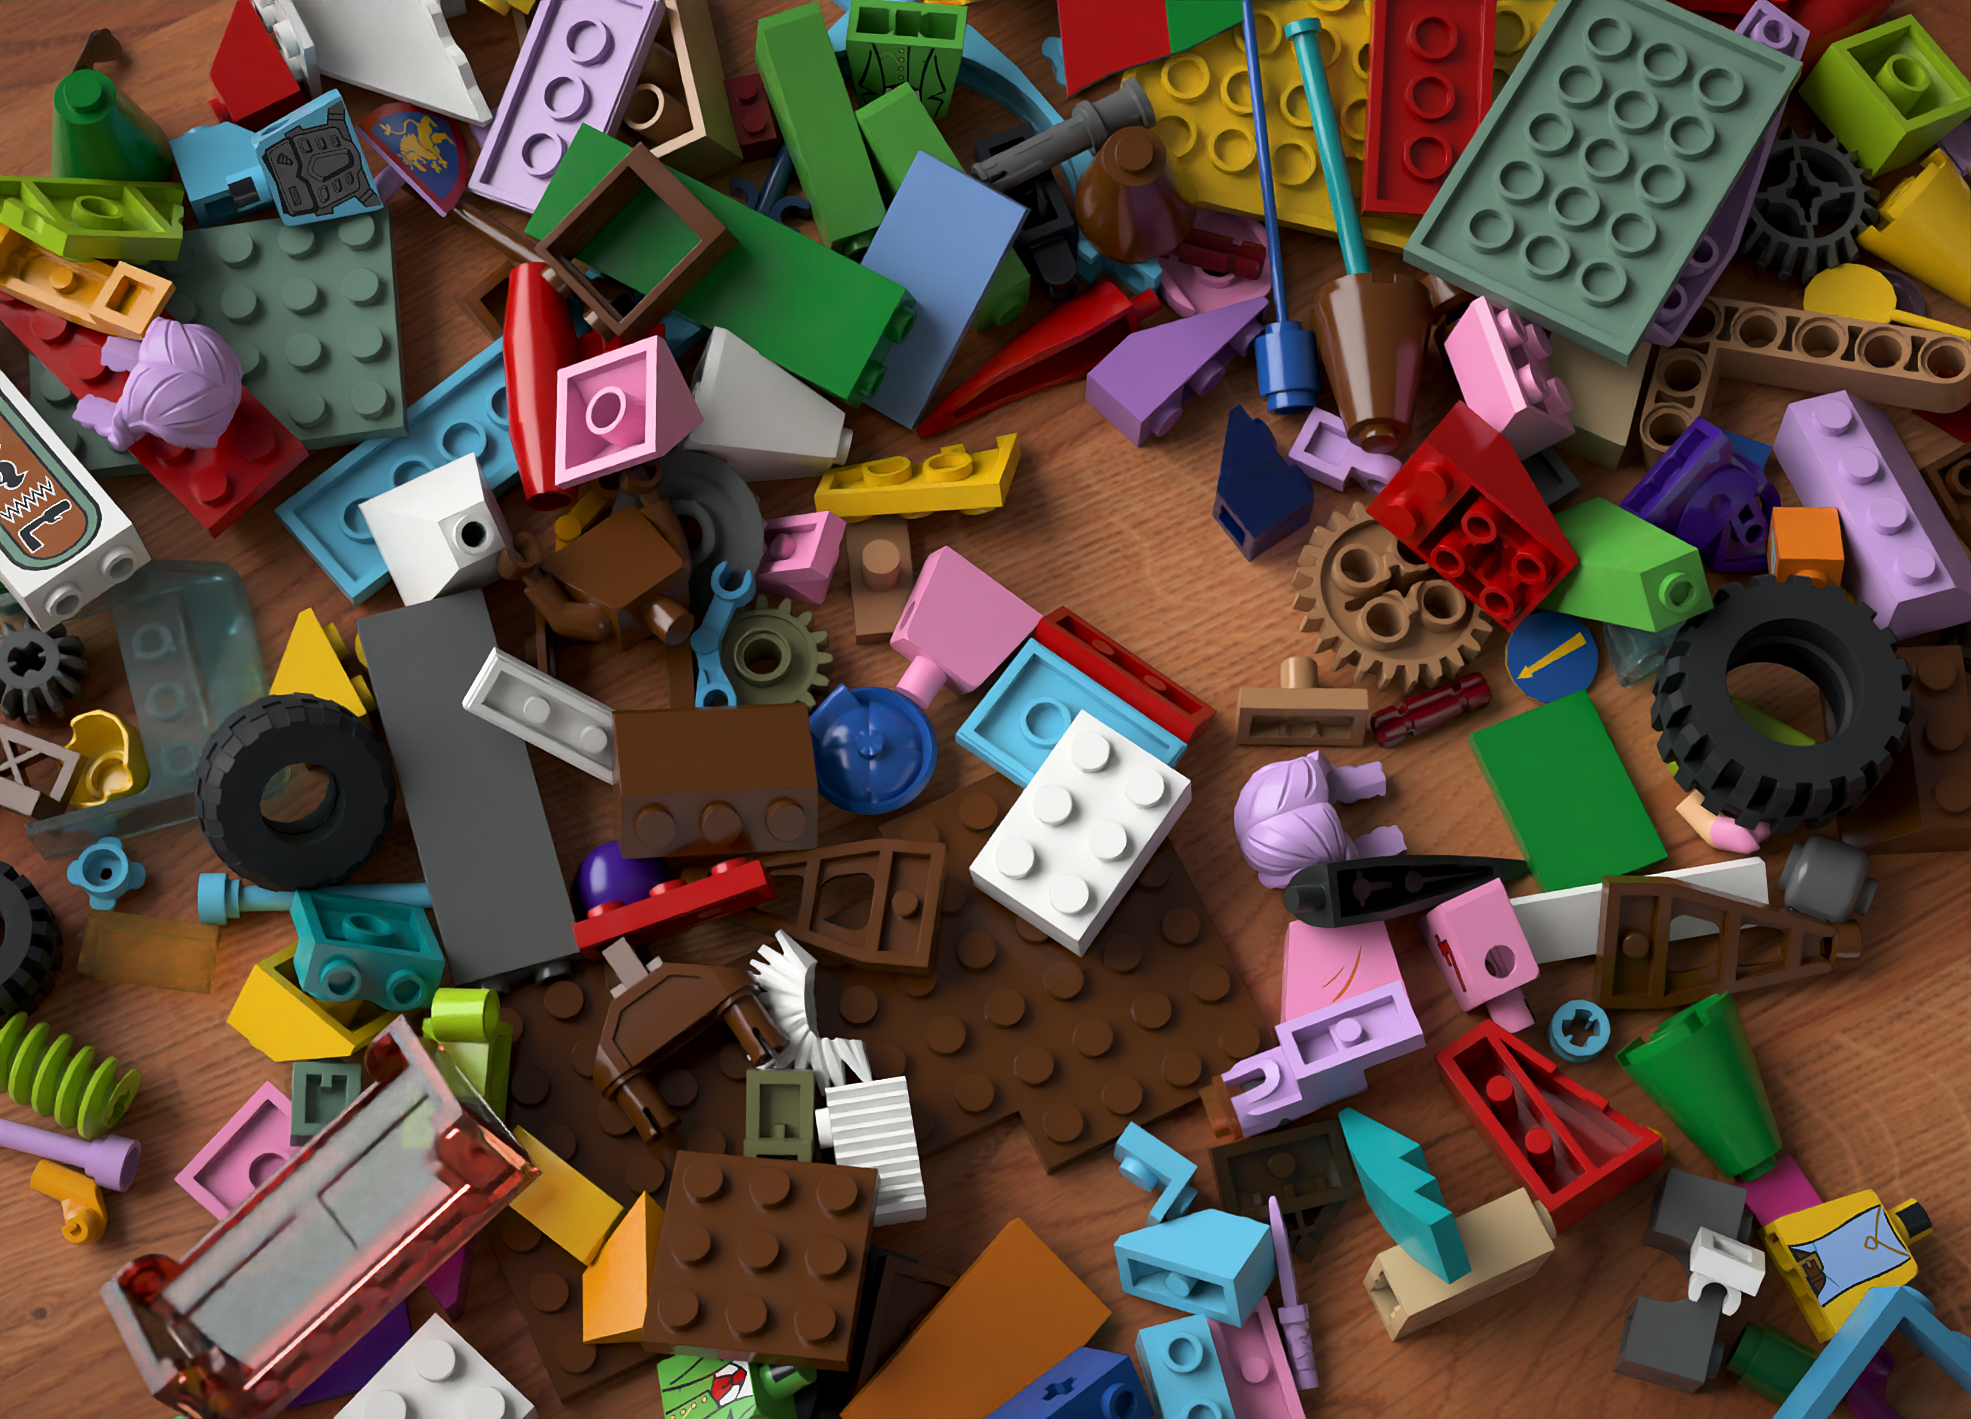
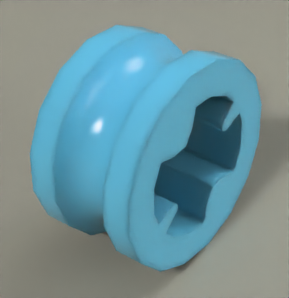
M1572 1000L1562 1005L1550 1021L1547 1030L1548 1045L1554 1055L1562 1061L1573 1065L1586 1064L1596 1059L1607 1044L1610 1035V1024L1604 1011L1595 1003L1586 1000ZM1574 1018L1585 1020L1587 1024L1584 1030L1592 1027L1595 1036L1588 1037L1583 1047L1572 1045L1570 1041L1573 1035L1570 1034L1565 1037L1562 1033V1029L1568 1028Z

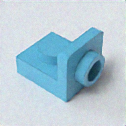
M1131 1121L1116 1142L1113 1158L1121 1163L1118 1168L1119 1172L1135 1186L1147 1192H1151L1155 1186L1163 1192L1149 1213L1146 1227L1164 1223L1167 1219L1174 1220L1184 1217L1199 1194V1191L1191 1186L1198 1166Z

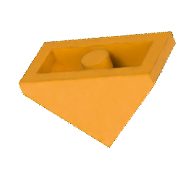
M646 1191L642 1193L583 1273L584 1344L640 1342L665 1211Z

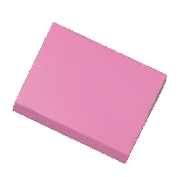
M655 335L558 370L556 486L566 489L662 457L705 421L665 339Z

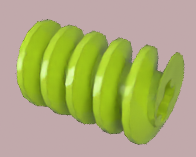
M24 1011L13 1016L0 1030V1093L9 1091V1098L18 1105L32 1103V1110L42 1117H49L55 1114V1121L65 1129L78 1126V1133L88 1141L106 1134L119 1121L132 1103L141 1082L142 1073L140 1070L133 1068L129 1070L121 1081L115 1079L119 1066L117 1058L113 1056L108 1057L96 1070L92 1068L96 1056L95 1047L88 1044L73 1058L69 1056L74 1040L72 1035L68 1033L61 1034L49 1046L47 1042L51 1027L48 1023L44 1021L39 1022L29 1034H26L24 1031L28 1014Z

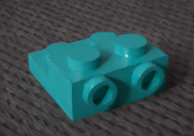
M295 890L290 914L299 940L293 965L302 991L309 992L312 996L328 1002H343L352 998L374 1001L378 1006L392 1011H409L418 1007L432 1008L433 998L439 988L446 961L422 906L317 890Z

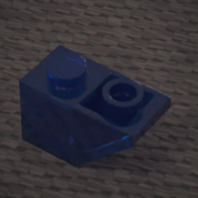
M1239 404L1229 412L1212 516L1248 562H1250L1308 524L1315 498L1313 497V486L1303 470L1297 465L1289 467L1276 450L1277 443L1269 427L1259 418L1252 420Z

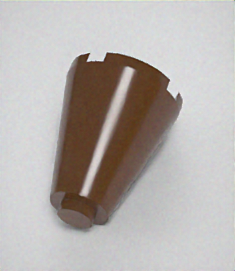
M1129 126L1112 134L1086 167L1076 187L1074 208L1080 229L1089 245L1095 251L1112 261L1134 265L1146 263L1145 260L1164 254L1167 256L1176 251L1186 241L1197 217L1198 197L1195 183L1188 169L1161 138L1145 127Z
M1373 272L1341 277L1326 284L1315 295V306L1313 309L1311 308L1310 322L1347 438L1352 444L1372 454L1391 452L1399 444L1407 440L1410 435L1434 318L1433 295L1431 291L1420 281L1406 275L1394 274V283L1374 282Z

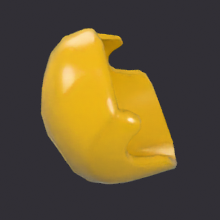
M100 709L77 715L71 720L70 724L74 731L73 738L64 748L80 753L89 759L69 805L95 816L109 815L133 802L142 792L149 777L151 753L137 729L118 715ZM56 760L60 772L64 763Z

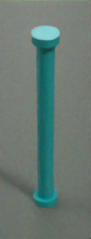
M1315 17L1297 20L1287 24L1284 30L1287 41H1294L1347 276L1372 272L1317 36L1323 32L1320 18Z

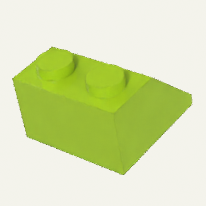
M1912 14L1832 43L1797 91L1814 111L1817 118L1826 125L1835 137H1839V142L1848 153L1858 150L1859 161L1857 165L1862 169L1873 168V178L1912 163L1971 116V83Z

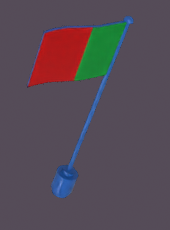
M1057 0L1068 100L1081 90L1110 75L1185 53L1243 23L1276 323L1266 325L1265 335L1254 339L1260 399L1267 401L1268 414L1292 415L1312 411L1314 406L1317 407L1316 395L1322 392L1316 338L1313 331L1302 330L1301 322L1289 321L1253 1Z

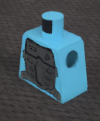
M337 89L326 92L253 134L249 139L260 165L225 177L238 212L274 200L284 226L301 225L384 208L343 98Z

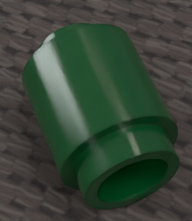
M1748 1321L1735 1341L1725 1362L1724 1369L1737 1375V1384L1781 1407L1822 1352L1768 1323L1761 1328Z

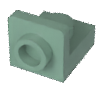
M335 1057L311 1059L308 1062H293L291 1147L358 1148L361 1064L345 1063L343 1060Z

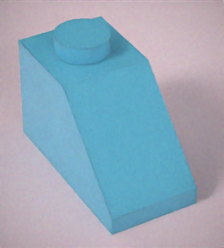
M224 122L215 126H198L187 131L182 137L169 140L200 229L210 228L276 206L274 200L238 212L225 177L260 164L249 139L255 133L230 122Z
M1211 1208L1121 1235L1114 1244L1123 1293L1196 1315L1205 1312L1206 1318L1239 1328L1243 1327L1278 1274L1270 1225L1257 1222L1248 1217H1239Z

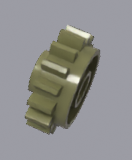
M758 595L756 609L747 611L745 606L736 608L734 617L731 619L722 639L721 658L724 671L742 705L805 702L808 708V716H810L816 710L814 696L828 697L830 683L823 675L834 672L833 655L824 652L829 647L826 630L811 633L814 628V614L807 611L797 618L793 617L792 600L787 598L780 603L777 610L769 609L765 595ZM694 658V659H693L694 674H695V676L698 677V675H699L698 661H697V658ZM759 659H771L779 664L776 670L768 674H757L748 669L753 662ZM724 697L717 698L712 706H728V699Z

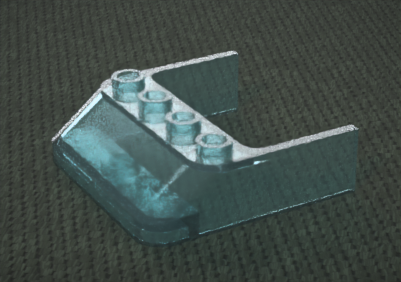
M151 559L148 563L137 569L127 580L115 584L83 606L73 617L61 621L63 623L108 610L112 611L149 765L150 781L148 786L136 795L25 824L29 839L44 860L85 850L97 844L104 837H115L121 840L198 819L194 806L196 803L193 782L195 768L198 767L203 747L210 735H213L225 722V718L238 708L242 709L259 698L269 696L271 690L247 591L240 575L230 565L218 561ZM10 592L0 595V639L5 638L2 633L3 622L12 624L16 631L23 630L28 617L27 612ZM290 765L273 775L263 790L261 801L276 796L284 789L290 777Z

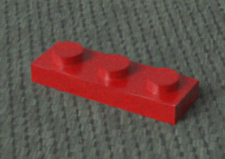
M1061 606L1042 617L1030 638L1042 644L1186 744H1189L1204 733L1217 713V710L1065 606Z
M736 858L716 865L711 870L712 876L688 884L685 879H677L659 884L649 891L650 898L626 905L624 901H612L601 904L587 912L588 919L572 924L578 949L592 962H596L605 958L602 951L622 937L629 940L636 948L777 899L778 895L772 876L760 860L750 862L748 858Z

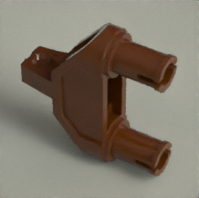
M625 937L620 938L602 951L621 980V983L610 990L615 999L610 1002L594 1065L593 1082L602 1097H607L609 1101H618L642 1136V1141L646 1146L654 1145L665 1139V1136L651 1118V1114L654 1115L662 1129H667L670 1134L682 1123L680 1117L674 1113L651 1080L652 1069L714 1023L725 1021L751 1057V1062L755 1067L764 1065L774 1059L759 1039L760 1034L778 1054H781L789 1046V1038L782 1033L758 999L761 993L759 989L760 983L751 971L717 965L664 962L659 956L646 964L633 944Z

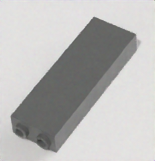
M482 588L355 619L359 640L454 988L494 989L500 998L511 992L509 985L535 979L536 985L539 986L546 984L545 980L558 975H566V978L574 976L575 973L572 965L584 960V954L578 949L572 929V924L576 922L525 741L465 710L462 704L493 648L499 649Z

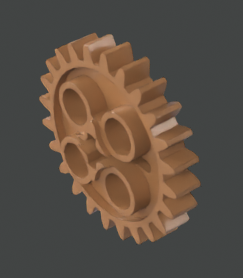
M1359 501L1353 503L1347 518L1338 511L1333 512L1326 528L1317 526L1308 542L1310 545H1304L1297 560L1301 567L1297 568L1291 583L1292 586L1300 589L1292 603V608L1308 612L1299 626L1300 632L1310 633L1318 631L1320 634L1312 651L1317 654L1332 649L1336 653L1331 666L1334 672L1343 668L1347 663L1355 666L1354 683L1357 685L1365 679L1368 673L1376 675L1379 692H1385L1392 678L1399 679L1405 694L1411 693L1418 681V676H1420L1430 690L1436 688L1443 676L1442 672L1449 678L1455 679L1463 668L1464 662L1472 664L1481 650L1480 645H1484L1493 629L1488 624L1492 617L1370 516ZM1399 554L1410 555L1417 560L1419 565L1406 562ZM1343 571L1357 574L1364 582L1359 583L1350 580ZM1433 578H1440L1439 580H1431V581L1426 582L1427 580H1430V579H1433ZM1425 607L1437 609L1446 619L1432 616ZM1360 608H1362L1361 610H1358V611H1355V612H1348V611H1347V610H1355V609H1360ZM1368 625L1382 627L1388 632L1390 637L1377 635Z

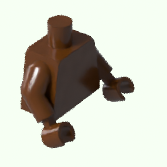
M658 458L642 463L644 470L649 476V481H640L635 478L631 467L620 471L619 483L621 489L631 497L640 498L644 506L641 509H638L630 502L540 564L538 562L542 556L541 544L533 535L526 532L519 533L513 540L516 552L523 557L525 562L516 559L506 547H503L497 555L496 568L499 574L507 580L524 581L528 586L524 593L552 629L559 635L601 642L617 652L629 651L653 633L669 646H676L682 643L691 633L695 619L687 611V608L690 604L688 581L693 575V564L687 537L668 497L661 499L656 488L663 471Z

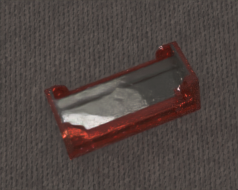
M403 1014L398 1016L376 1036L366 1050L364 1064L370 1076L376 1081L177 1262L163 1254L140 1256L127 1263L99 1288L152 1397L187 1419H273L542 1174L530 1153L442 1045Z

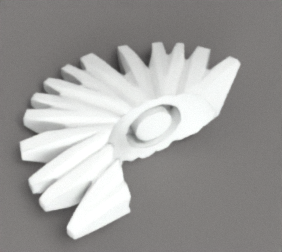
M782 929L775 933V936L784 951V955L763 944L758 952L770 965L753 959L750 964L761 972V975L754 974L760 983L759 987L768 991L760 993L758 999L765 1009L769 1010L768 1013L782 1033L787 1035L790 1044L781 1054H778L760 1034L759 1039L774 1059L756 1068L791 1069L794 1066V1069H812L813 1067V1069H816L815 1077L823 1097L826 1096L825 1088H831V1081L835 1087L846 1085L845 1062L863 1082L873 1081L865 1043L862 1040L842 1038L830 1040L829 1038L822 1039L819 1037L814 996V971L818 961ZM748 1054L747 1058L749 1061H751V1057Z

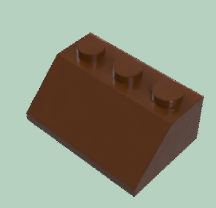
M1961 645L1899 647L1895 652L1896 659L1906 658L1909 661L1914 678L1906 691H1911L1916 697L1915 715L1907 725L1910 734L1903 750L1874 792L1868 794L1860 807L1846 817L1836 815L1839 840L1864 850L1868 855L1968 851L1971 848V709ZM1819 689L1825 739L1828 741L1836 735L1835 718L1827 698Z
M805 702L611 711L613 836L622 859L818 848V785L808 708Z

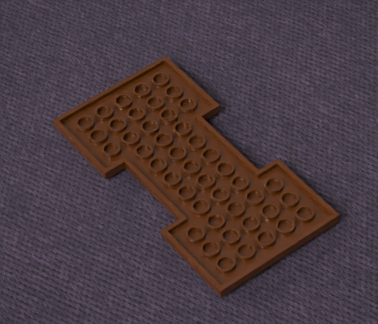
M996 772L877 826L879 838L946 843L950 851L932 976L865 970L807 949L804 950L818 961L814 971V996L819 1037L822 1039L829 1038L830 1040H835V1038L862 1040L865 1043L873 1081L905 1076L919 1163L1018 1117L1048 1175L1117 1142L1131 1121L1145 1129L1225 1091L1221 1074L1230 1071L1235 1064L1244 1059L1278 1047L1168 835L1084 955L1080 957L974 886L969 870L970 866L1025 790L1001 773ZM873 897L824 920L850 930L862 929L869 923ZM778 940L766 945L784 955ZM647 944L635 948L646 964L653 960ZM755 950L722 966L745 969L753 974L761 975V972L750 964L751 960L753 959L770 965V963L758 950ZM586 958L572 965L575 973L574 976L566 978V975H558L545 980L546 984L539 986L536 985V982H533L500 997V1020L513 1026L503 1144L517 1125L521 1126L629 1211L644 1191L666 1211L677 1150L743 1156L744 1140L746 1138L748 1068L756 1067L748 1060V1053L725 1021L714 1023L652 1069L651 1080L674 1113L680 1117L682 1123L670 1134L667 1129H662L654 1115L651 1114V1118L663 1133L665 1139L654 1145L646 1146L642 1141V1136L618 1101H609L607 1097H602L593 1082L594 1065L610 1002L615 999L610 990L621 983V980L607 959L604 958L592 962L589 958ZM759 987V989L761 990V993H763V992H768V991L764 990L763 988ZM405 1041L401 1042L403 1050ZM845 1062L846 1085L863 1083ZM815 1077V1109L827 1107L826 1096H821ZM815 1119L814 1163L836 1165L833 1147L820 1149ZM452 1157L454 1164L478 1195L472 1201L473 1207L562 1404L668 1355L665 1353L645 1352L641 1342L584 1344L583 1273L588 1266L561 1247L477 1180V1177L490 1162L491 1158Z

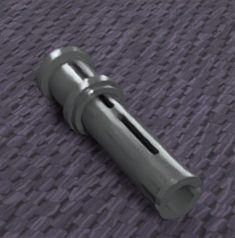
M1131 76L1122 81V88L1093 103L1087 100L1077 103L1076 108L1072 110L1071 118L980 163L971 165V172L975 179H980L981 181L999 173L998 176L984 182V184L1004 193L1086 150L1093 154L1099 152L1110 136L1122 128L1141 126L1151 129L1155 127V114L1145 91L1139 82Z

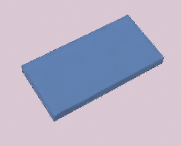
M925 150L918 151L860 265L907 288L916 299L912 309L917 311V316L909 335L902 344L893 343L883 362V365L887 366V373L880 389L871 400L864 397L862 401L909 429H916L1031 211L1028 207Z

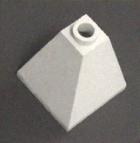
M715 326L694 370L690 385V392L705 421L677 444L676 450L701 451L712 457L727 460V465L735 472L746 476V482L823 476L825 470H829L833 463L843 466L846 462L853 436L852 429L843 427L845 412L777 364L760 355L757 350L729 330Z
M474 452L358 505L405 606L480 587L483 588L504 578L496 568V558L503 547L508 548L516 559L525 562L513 546L514 537Z

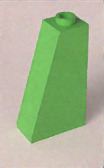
M814 1L759 19L754 60L806 200L810 203L811 213L823 245L853 260L865 256L886 215V210L818 2Z
M908 82L901 84L855 111L856 121L884 207L887 211L919 150H925L965 172ZM1011 247L972 322V326L978 333L993 324L1004 326L1012 322L1025 310L1026 304L1029 303L1031 276L1013 247Z
M1600 496L1553 515L1577 555L1579 562L1536 608L1655 633L1714 608L1700 554L1694 546Z

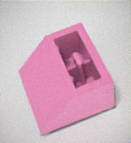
M1484 295L1472 301L1444 343L1467 406L1509 440L1520 461L1575 434L1576 432L1568 414L1574 409L1573 401L1562 380L1553 376L1547 357L1552 355V347L1542 327L1520 317L1511 307L1506 309Z

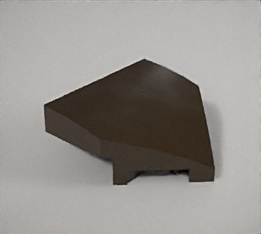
M1333 1117L1207 1148L1223 1211L1239 1217H1248L1271 1227L1269 1198L1275 1196L1279 1202L1285 1222L1291 1253L1311 1264L1322 1246L1320 1243L1337 1214L1354 1191L1351 1189L1354 1179L1339 1118Z

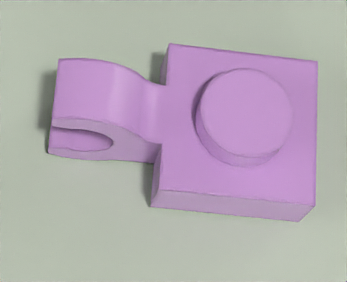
M1314 406L1287 456L1286 467L1343 492L1351 477L1367 492L1377 497L1402 467V462L1384 453L1372 454L1363 451L1361 447L1352 444L1348 440L1340 417Z

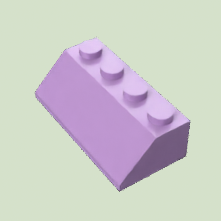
M1846 390L1788 404L1772 450L1803 507H1837L1845 559L1842 578L1857 605L1863 601L1878 613L1873 622L1880 630L1886 627L1891 628L1898 640L1971 621V562L1887 414Z

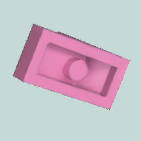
M830 511L766 519L768 524L764 529V544L768 549L761 558L758 567L760 573L755 577L757 589L810 604H822L839 558V545L847 522Z

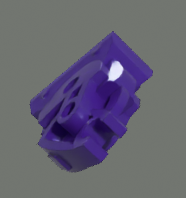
M1698 416L1618 506L1697 548L1701 561L1713 570L1730 573H1749L1768 568L1766 552L1773 507H1781V499L1774 485L1765 478L1759 467L1741 453L1734 451L1733 443L1721 430ZM1757 496L1761 499L1762 509L1756 500Z

